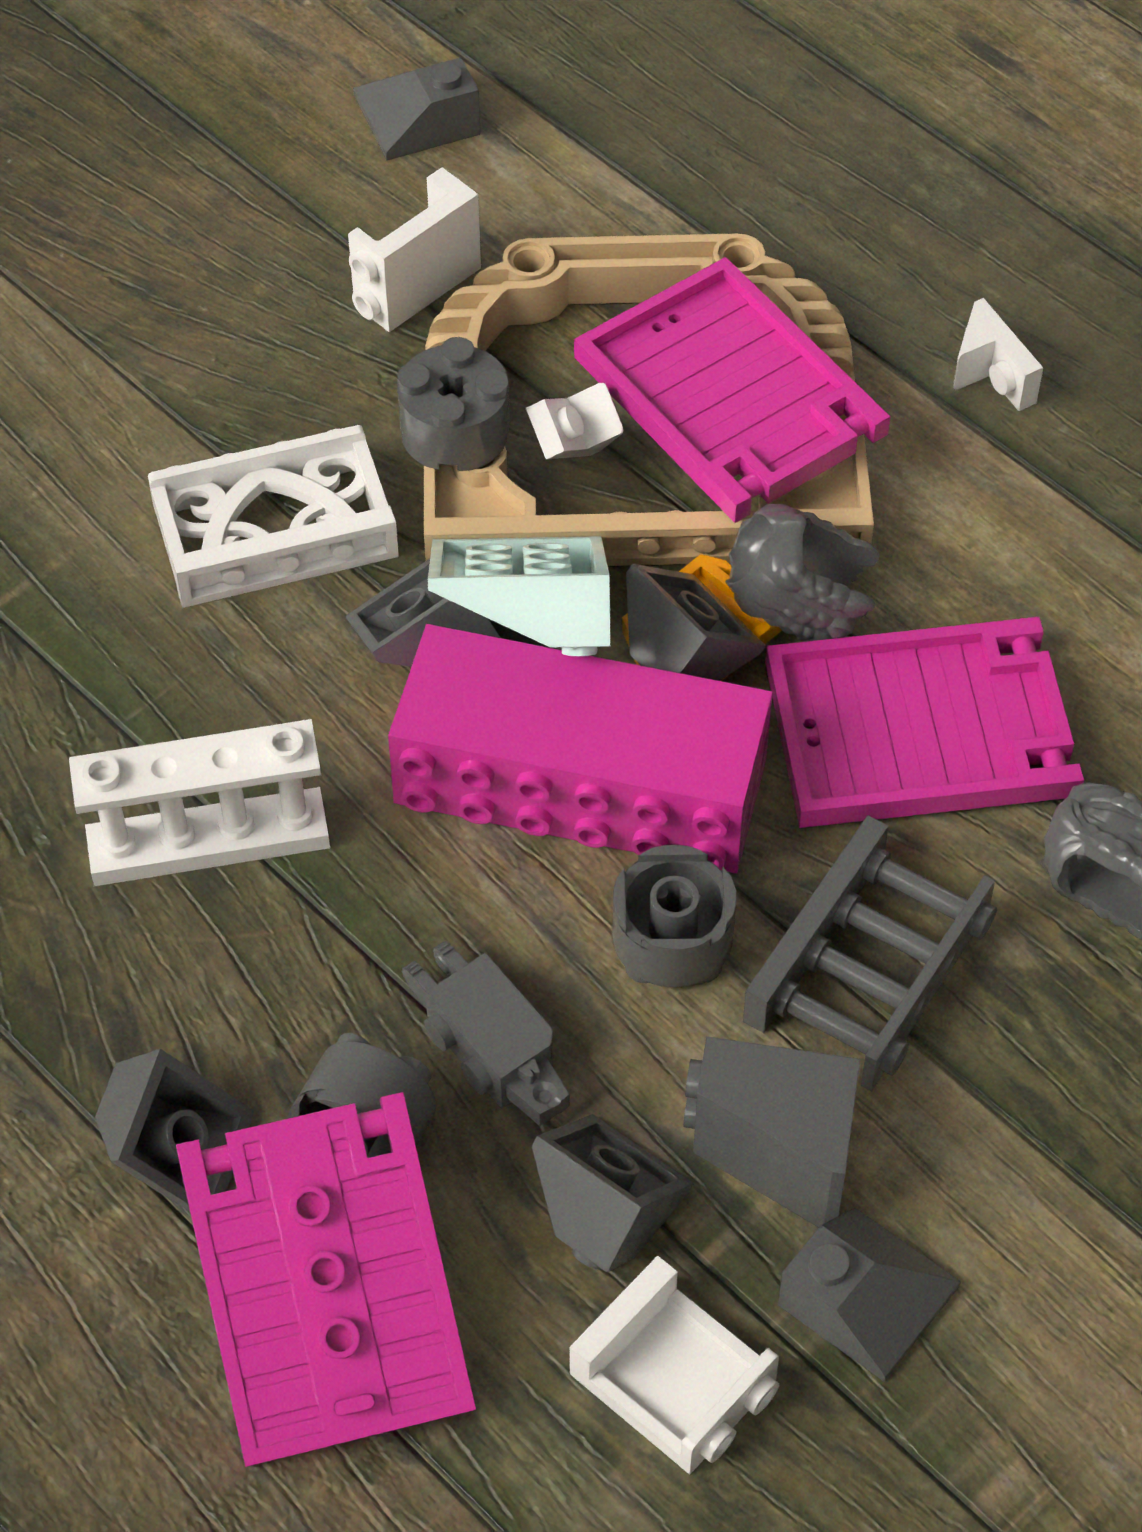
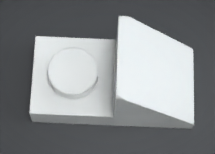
M984 298L975 301L958 355L954 390H959L986 377H990L995 390L999 394L1005 395L1018 411L1037 404L1043 367Z
M598 383L568 398L543 399L526 407L546 460L591 456L600 452L623 433L622 423L605 383Z

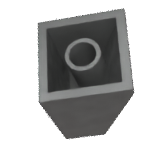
M706 1036L703 1060L690 1059L685 1091L687 1101L683 1127L695 1129L693 1153L819 1228L822 1224L839 1216L860 1059Z

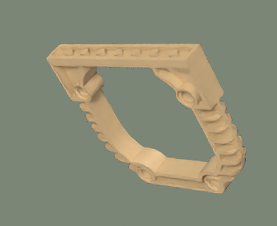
M738 233L552 237L517 240L504 250L503 262L480 271L476 274L472 286L462 287L450 296L445 302L443 310L434 318L425 345V350L441 346L449 338L463 337L470 340L474 347L486 351L499 334L509 325H531L547 322L560 315L568 304L641 303L726 257L855 381L850 337L839 309L827 300L826 293L816 283L808 279L795 278V271L789 264L765 256L762 243L750 235ZM844 414L840 416L842 420L847 418ZM864 434L857 439L856 454L769 504H784L802 512L814 513L819 519L831 522L836 529H843L852 535L853 538L865 540L872 544L874 521ZM504 447L503 451L490 463L470 471H458L457 465L439 464V470L424 466L426 561L430 559L432 539L601 536L607 566L689 564L700 554L726 560L730 563L729 553L733 549L741 523L751 518L756 511L768 503L759 495L758 509L751 510L749 516L736 523L723 511L683 512L673 510L653 513L614 512L610 514L536 515V498L522 490L507 477L506 447Z

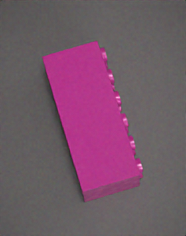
M426 624L388 734L394 803L405 805L407 808L417 812L426 813L434 811L462 817L475 824L493 823L517 828L529 835L543 836L547 834L576 840L592 848L605 846L635 852L637 855L642 854L648 849L663 845L690 846L708 854V861L712 862L720 870L724 867L727 872L738 873L767 758L773 691L594 656L563 655L562 650Z

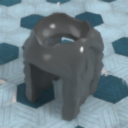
M766 504L756 511L751 518L741 523L733 549L729 553L731 563L730 578L725 582L734 593L735 601L747 615L763 618L770 626L779 627L784 633L795 635L799 640L816 641L843 638L853 633L855 618L866 616L869 611L875 608V601L861 592L850 590L847 587L851 585V582L858 580L856 575L864 572L863 566H875V563L879 561L877 549L868 541L853 538L845 530L836 529L831 522L819 519L814 513L802 512L784 504Z
M1084 782L1073 786L1069 796L1056 807L1044 837L1045 856L1040 861V864L1050 876L1052 887L1061 896L1080 903L1086 909L1093 910L1099 918L1110 919L1115 926L1124 927L1130 934L1142 939V801L1135 794L1121 791L1108 784Z

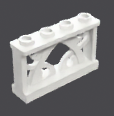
M361 425L333 429L325 433L290 441H280L272 445L242 452L227 453L220 457L185 465H175L148 474L154 510L170 560L182 608L399 557L396 521L391 506H388ZM350 471L355 472L356 476L348 487L337 493L332 492L340 483V474ZM264 491L289 496L308 504L294 517L289 529L269 534L257 525L236 521L243 510ZM364 493L370 510L355 513L348 503ZM191 508V512L195 517L209 521V523H192L180 518L176 512ZM316 518V523L308 524ZM180 536L203 538L202 549L184 553ZM240 537H245L248 539L240 540Z

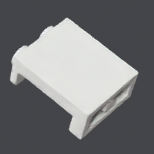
M443 167L427 177L429 208L379 241L372 239L358 227L348 233L349 264L352 271V300L354 306L364 318L368 320L373 319L388 332L397 328L481 269L478 194Z
M659 1256L633 1280L570 1346V1375L689 1475L704 1459L713 1463L721 1457L736 1435V1430L733 1427L748 1411L753 1415L759 1414L769 1404L779 1388V1383L776 1381L779 1356L770 1348H767L759 1356L677 1289V1271Z

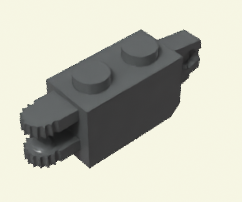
M443 941L434 947L432 951L437 965L447 975V978L438 984L416 961L402 968L401 972L405 982L427 1009V1019L424 1020V1025L430 1038L442 1051H446L449 1048L462 1062L461 1069L465 1078L478 1094L483 1095L488 1092L501 1109L512 1102L539 1126L549 1122L555 1115L562 1113L570 1106V1094L553 1068V1029L486 953L468 964L450 943Z

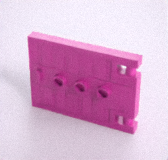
M726 257L574 339V358L598 383H605L607 385L610 395L734 523L751 514V501L757 495H760L769 504L856 454L859 436L864 434L872 443H875L887 436L889 432L890 415ZM843 414L847 417L844 420L840 418ZM740 475L742 479L736 481L733 477Z
M1040 617L766 646L765 665L770 689L773 691L772 699L799 828L864 821L867 815L877 820L1067 798L1072 787L1084 783L1080 763L1067 765L1066 762L1071 760L1074 741L1049 651H1036L1041 648L1044 633ZM1012 652H1013V655H1004V656H1001V655H1000V654H1003V653H1012ZM1043 764V768L1030 769V765Z
M403 1092L381 1097L379 1099L381 1108L357 1114L355 1103L228 1132L225 1133L226 1145L201 1150L199 1139L176 1145L245 1467L476 1410ZM387 1134L391 1153L367 1158L363 1140ZM233 1170L237 1189L211 1195L207 1176Z

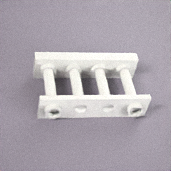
M312 719L69 757L76 814L98 811L100 819L98 823L85 824L90 869L94 886L330 848L320 787L303 790L302 778L321 775ZM278 782L279 794L244 799L243 787ZM218 792L220 803L184 809L182 797ZM158 801L160 813L124 818L122 807Z

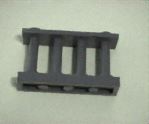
M867 815L745 991L743 1022L765 1033L777 1014L781 1017H786L789 1013L865 1054L861 1086L872 1092L884 1072L891 1076L896 1073L909 1048V1042L905 1041L972 937L974 936L981 940L986 935L996 916L997 907L991 905L995 880L986 875L983 876L970 898L966 899L890 860L891 853L885 850L889 826ZM880 881L954 919V922L941 942L937 943L862 904V897L859 894L866 883L869 882L875 885ZM850 924L925 963V966L912 986L908 988L832 948V941L829 938L836 927L839 925L846 928ZM820 968L896 1010L879 1034L800 992L801 985L798 983L806 971L809 969L812 972H816Z

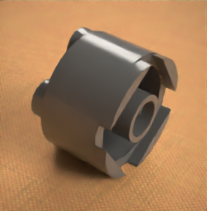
M452 337L444 341L441 346H436L417 354L399 369L397 373V393L402 443L407 452L416 461L426 467L438 470L439 464L457 465L458 471H470L490 463L503 451L510 428L509 380L504 367L495 357L486 351L474 347L473 343L467 338Z
M663 845L648 849L638 855L636 863L626 871L625 868L616 879L613 890L612 937L617 956L624 964L626 973L631 979L639 983H651L664 987H684L699 982H710L718 977L722 966L730 955L733 945L736 889L731 875L724 867L721 871L716 865L708 861V854L697 848L684 845Z
M344 1033L339 1037L336 1044L327 1048L290 1108L287 1119L355 1103L357 1114L381 1108L379 1100L381 1097L403 1092L417 1147L436 1111L435 1097L428 1085L431 1079V1072L427 1066L413 1057L402 1056L398 1058L390 1052L372 1046L367 1040L357 1034ZM387 1134L363 1140L367 1158L391 1153Z

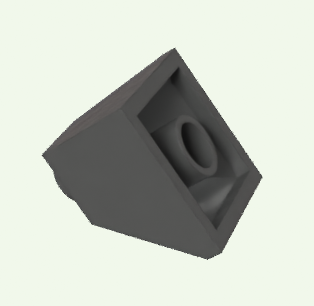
M462 58L441 62L353 88L354 97L386 161L480 135L479 89Z
M430 559L345 616L378 662L412 667L426 624L500 638L488 618L428 590Z
M632 564L626 572L630 655L640 666L720 681L759 656L766 647L694 574Z
M157 1049L115 1064L95 1119L111 1163L190 1212L176 1145L198 1139L201 1150L226 1145L225 1133L249 1128L254 1110L162 1049ZM233 1170L207 1176L211 1195L227 1191Z
M593 1114L537 1135L532 1145L555 1236L572 1248L573 1255L581 1263L593 1269L604 1270L605 1272H609L635 1259L688 1195L694 1184Z
M853 1208L822 1224L784 1269L781 1278L778 1306L879 1379L885 1381L957 1291L961 1281L864 1213Z

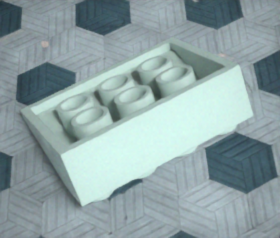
M601 536L432 539L428 573L429 591L548 647H562L563 655L590 656L597 654V647L610 646V575Z

